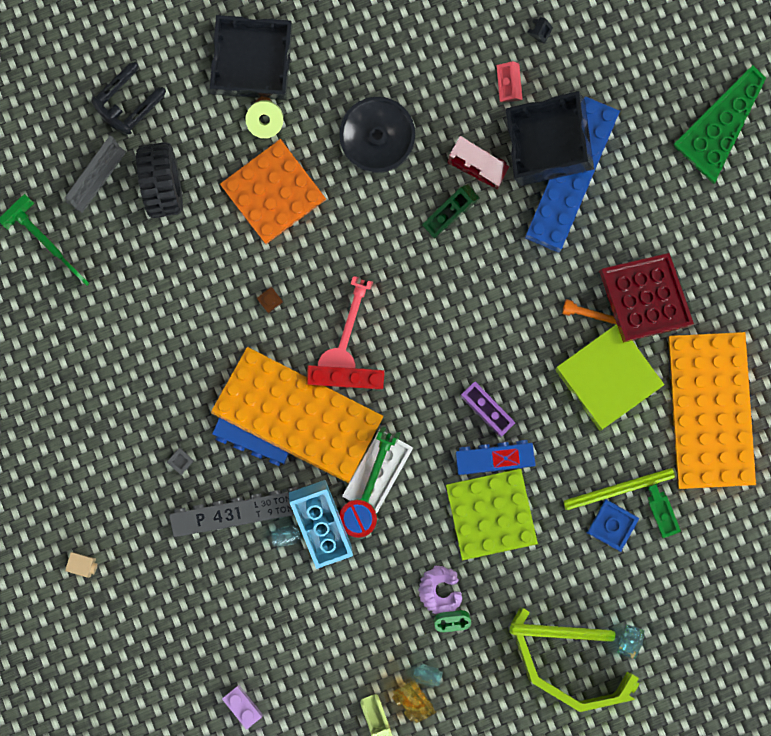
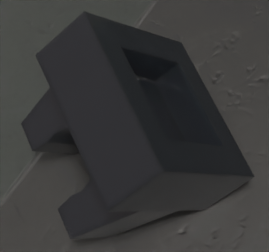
M540 17L532 21L535 28L533 30L528 29L527 33L537 39L538 42L545 44L553 27L546 18Z

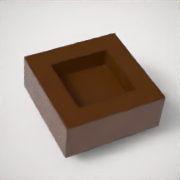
M272 287L257 297V300L268 314L284 303Z

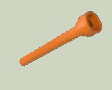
M565 300L562 314L568 316L570 314H579L617 324L615 317L612 315L579 307L574 301Z

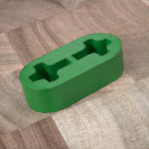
M464 610L438 613L434 617L435 629L439 632L466 630L471 626L470 614ZM460 618H464V622L461 623ZM441 620H445L444 625H441Z

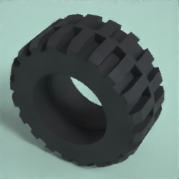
M161 142L140 146L136 150V165L140 192L147 215L151 218L178 215L183 209V199L178 165L171 144Z

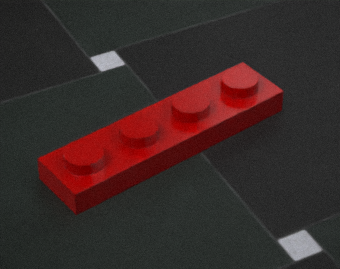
M308 365L306 384L383 389L385 370Z

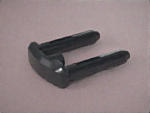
M137 62L129 63L96 97L92 96L91 99L100 117L113 129L124 135L132 134L131 130L164 98L166 93L164 87L157 88L124 122L117 119L123 111L116 104L109 110L104 107V104L137 72L139 67Z

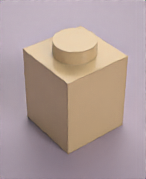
M71 552L65 571L89 578L91 574L94 575L96 572V558Z

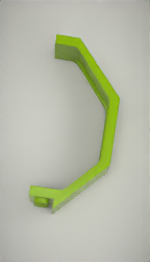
M520 607L511 624H524L530 612ZM514 635L529 681L577 711L583 712L636 700L629 695L637 690L639 678L629 672H626L613 694L585 700L572 698L538 677L524 636Z

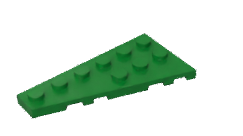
M754 65L673 145L713 184L716 183L725 161L766 80V77Z

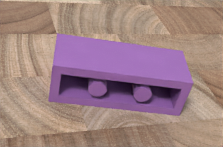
M476 382L461 394L460 397L500 438L515 424L511 417Z

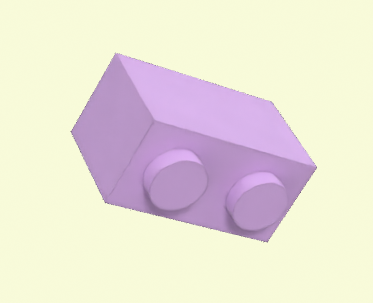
M240 685L222 698L246 730L263 716Z

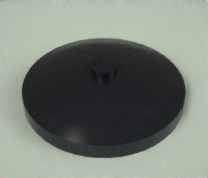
M369 97L354 104L342 119L339 132L340 144L347 159L357 168L370 173H385L401 166L410 156L416 137L415 126L408 111L398 102L386 97Z

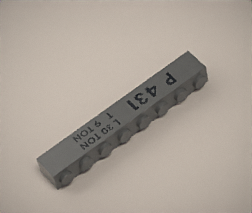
M288 488L286 493H281L280 490L271 491L269 496L264 497L261 494L250 495L248 500H243L242 497L233 498L231 503L224 504L223 501L212 502L210 507H205L204 504L195 505L193 510L186 511L185 508L174 509V513L169 514L173 537L293 516L294 512L289 502V492L300 488Z

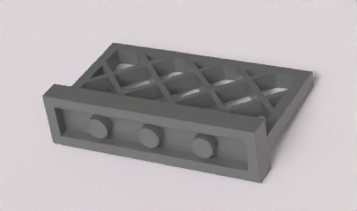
M112 136L107 138L65 197L66 202L81 213L84 212L126 154V151L118 145L115 138Z

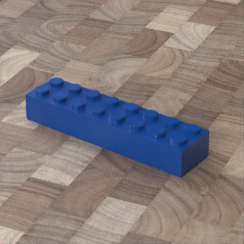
M586 96L584 99L594 170L550 179L525 236V239L558 253L563 248L620 113L619 110Z

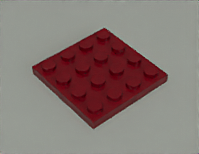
M670 253L603 268L599 271L623 343L689 327L694 324Z

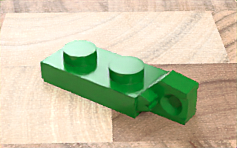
M656 484L648 486L650 497L647 498L648 504L662 539L681 532L669 499L664 491L660 493Z

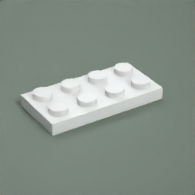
M376 437L342 496L349 501L362 498L380 449L378 447L380 441ZM400 440L397 441L395 446L391 445L390 450L387 451L369 499V503L375 508L376 513L379 511L413 450V447Z

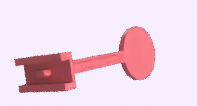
M353 276L351 284L355 286L354 298L339 347L329 349L323 353L318 361V366L356 367L354 358L346 351L361 299L364 297L366 289L372 288L373 281H368L367 285H364L365 280L361 279V282L357 283L359 277Z

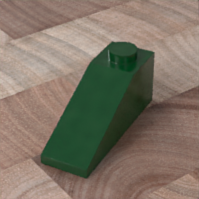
M468 184L464 185L441 205L422 226L435 239L469 210L480 197Z

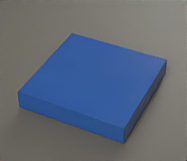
M605 499L587 533L621 552L639 517Z

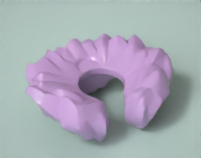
M434 566L433 569L424 573V576L420 579L421 583L418 589L420 601L424 603V607H427V610L432 611L434 614L455 611L462 602V593L454 591L448 597L441 598L436 594V586L442 582L451 585L457 584L459 581L457 572L443 566Z

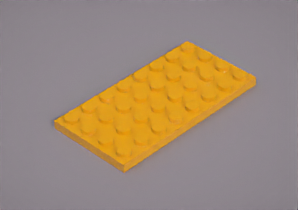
M745 332L668 336L678 489L756 485Z
M247 347L211 413L349 483L384 416L326 386L307 385L306 376Z

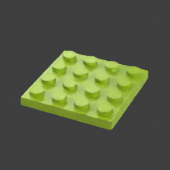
M521 469L446 485L462 561L538 544Z

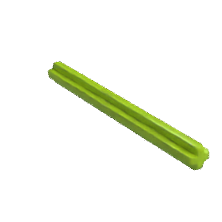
M672 468L564 500V506L566 510L577 508L673 479L675 473Z
M515 623L510 625L509 630L511 634L521 636L610 642L615 640L616 635L612 630Z

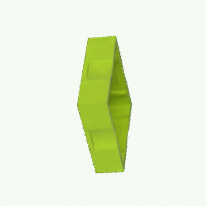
M617 324L555 368V371L569 390L579 399L583 409L599 431L606 428L665 385L634 342L623 343Z

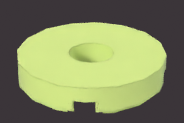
M260 100L251 105L246 114L248 130L259 138L275 136L283 125V113L279 106L269 100ZM263 114L268 115L270 122L263 124L260 122L259 117Z

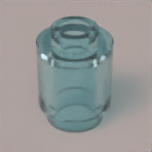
M294 525L276 528L275 531H271L274 547L298 544V540L301 539L299 528H295Z
M420 664V667H415L413 678H416V683L430 687H439L443 672L439 671V668Z

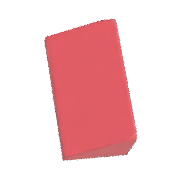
M512 61L496 65L500 102L522 100L519 64Z

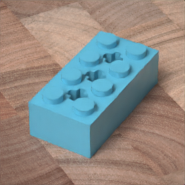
M326 480L289 492L290 505L316 569L353 556L351 543Z

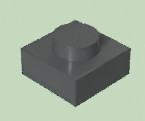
M181 448L167 461L180 475L194 462Z

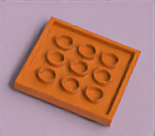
M281 139L220 183V186L265 245L326 200L325 196Z

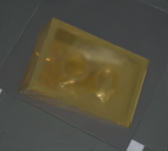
M411 676L392 690L394 693L392 698L398 706L401 704L406 709L404 714L410 722L414 720L418 723L436 713L435 707Z

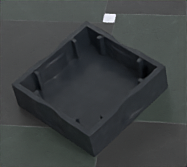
M216 15L214 32L215 53L210 78L211 94L287 100L293 29L292 21L277 19L253 20L238 16Z
M580 91L555 96L541 102H530L506 108L508 132L512 142L514 179L520 186L594 170L586 103Z

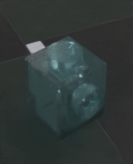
M626 624L619 638L617 653L636 659L643 644L645 630Z

